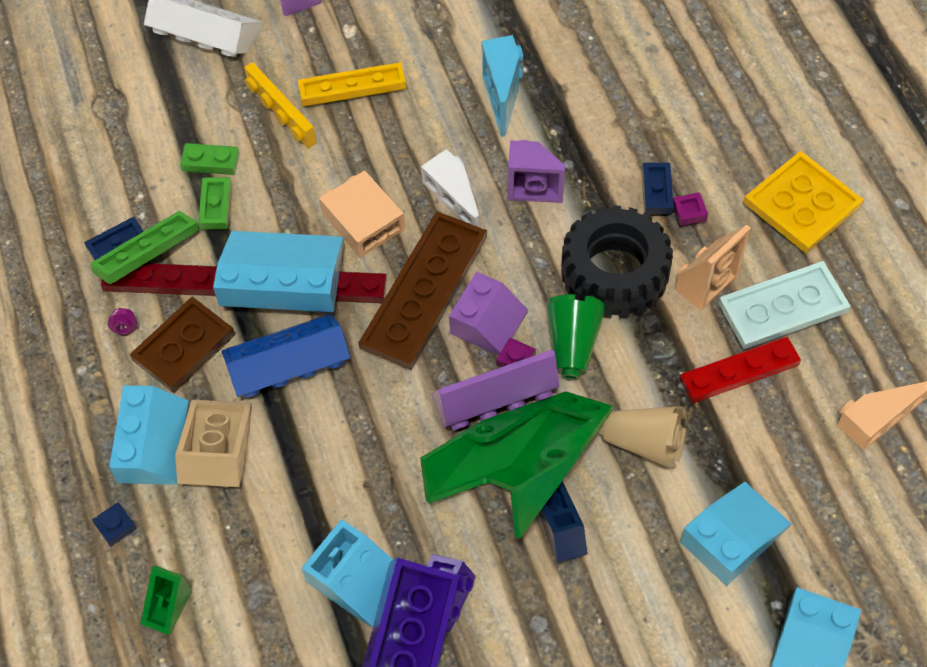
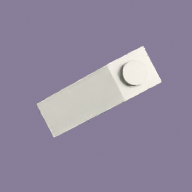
M446 149L421 166L422 183L460 220L479 227V213L465 165L458 156H453Z

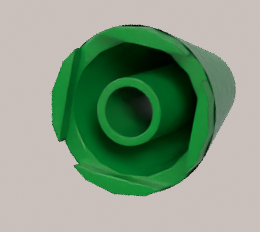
M574 294L557 295L549 299L546 307L557 371L562 374L564 379L576 380L579 379L580 375L586 373L604 317L605 304L601 300L585 296V301L575 300Z

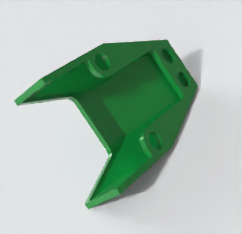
M565 391L482 420L420 457L426 502L432 503L486 483L500 486L510 491L515 537L520 539L613 412V405Z

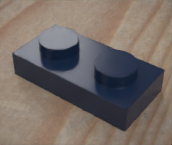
M643 163L642 179L645 213L673 214L674 205L670 163Z
M133 216L85 241L84 244L95 261L144 231Z

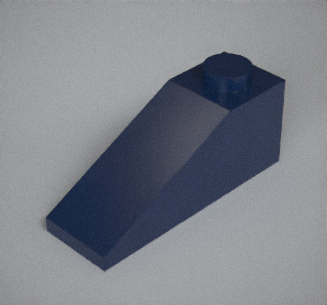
M562 481L539 512L549 545L557 563L588 555L584 524Z

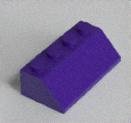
M398 557L389 563L362 667H437L460 575Z

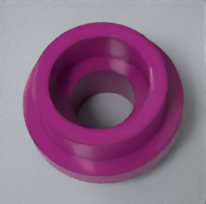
M118 308L108 317L107 325L112 332L125 335L136 330L137 319L131 310Z

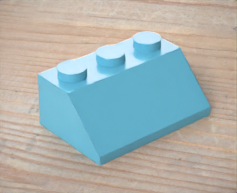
M123 385L109 466L117 483L178 485L175 454L189 411L190 403L188 400L154 386Z

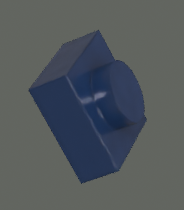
M119 502L92 519L94 525L110 547L137 529Z

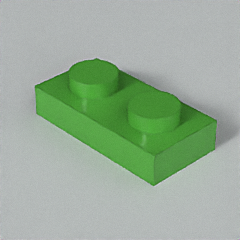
M185 143L180 163L181 170L184 172L235 175L240 154L239 148L235 146Z
M230 177L202 178L198 220L200 230L228 229L232 185Z

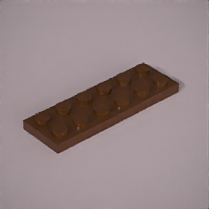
M436 211L358 342L359 348L412 370L486 240L487 230Z

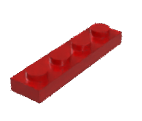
M787 336L682 373L679 380L691 403L694 404L795 368L800 365L801 359Z

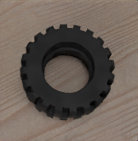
M613 206L612 209H606V207L598 208L596 213L593 214L590 211L582 215L581 221L576 220L570 226V231L566 233L564 238L561 277L565 283L567 293L574 294L575 300L585 301V296L601 300L605 304L604 317L611 318L612 315H619V318H626L632 312L635 315L643 313L645 306L648 308L653 307L657 303L658 298L663 296L669 282L673 259V249L670 247L671 240L668 234L663 233L664 228L659 222L653 223V217L646 213H643V215L639 214L635 208L629 207V210L621 209V206ZM621 250L637 258L642 266L630 273L613 274L598 268L591 261V258L603 251Z

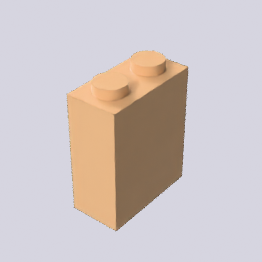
M365 170L358 175L351 176L345 183L327 191L319 198L322 215L360 258L405 230L404 213Z

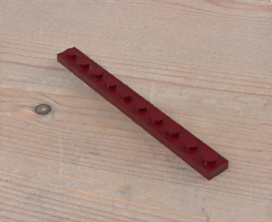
M145 263L112 284L102 279L101 288L106 292L216 296L213 286L217 266ZM339 271L335 302L382 304L386 295L387 274Z

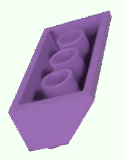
M552 349L433 392L431 395L443 428L451 425L452 431L468 426V419L479 415L482 421L498 415L496 411L498 408L507 406L510 411L524 406V399L535 396L536 401L553 396L552 389L560 387L554 350Z

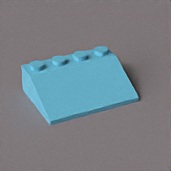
M231 231L218 261L213 286L219 306L334 312L344 238L340 236Z

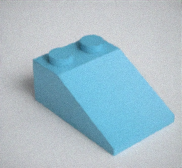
M513 35L482 41V77L500 136H506L519 91V79L523 78L522 67L519 62L523 61L522 48L520 45L516 46Z
M744 482L708 506L684 528L680 543L727 587L777 540L792 523L751 486Z
M797 587L788 606L771 667H845L861 609Z

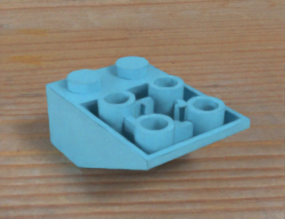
M341 519L301 569L306 583L373 628L389 563L393 559L370 538Z

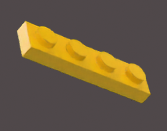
M253 62L245 66L246 79L244 81L250 92H256L259 95L264 107L273 110L281 125L286 124L297 142L301 141L308 149L317 144L314 126Z
M401 62L298 80L302 107L406 89Z

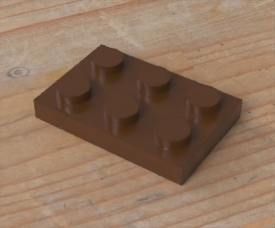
M192 296L129 355L132 361L173 393L227 342L235 332L232 326Z

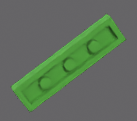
M178 211L91 262V270L95 275L112 284L199 231L198 222Z

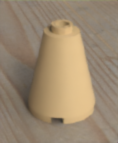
M672 406L613 411L600 428L599 433L603 435L605 442L664 466L676 468L675 461H680L684 447L686 428H682L680 423L681 419H686V410L684 407Z

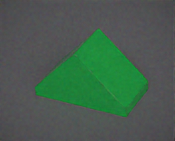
M156 565L151 568L141 625L167 635L172 633L192 593L183 575Z

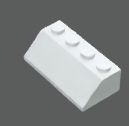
M149 0L144 25L153 27V32L162 35L172 33L176 35L175 39L183 42L194 40L198 42L199 47L210 50L216 47L221 49V54L236 57L239 53H247L264 23L195 0Z

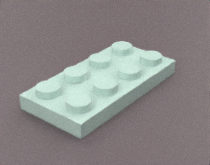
M824 261L719 297L718 301L722 312L744 350L846 314L851 308Z

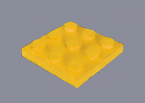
M800 150L744 197L743 203L807 254L862 207L864 199Z

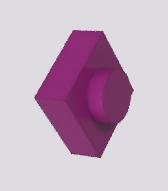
M700 192L673 197L674 211L680 226L707 221L708 212Z
M510 337L496 359V366L504 367L535 356L536 349Z

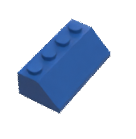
M332 314L221 350L237 397L241 395L243 397L254 396L260 392V389L268 386L273 388L283 386L289 382L288 379L300 376V378L310 377L316 374L318 369L326 366L328 368H336L345 363L344 360L351 358L341 326Z

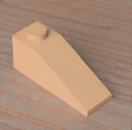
M927 381L865 394L856 402L852 399L840 410L842 415L837 426L864 451L926 400Z

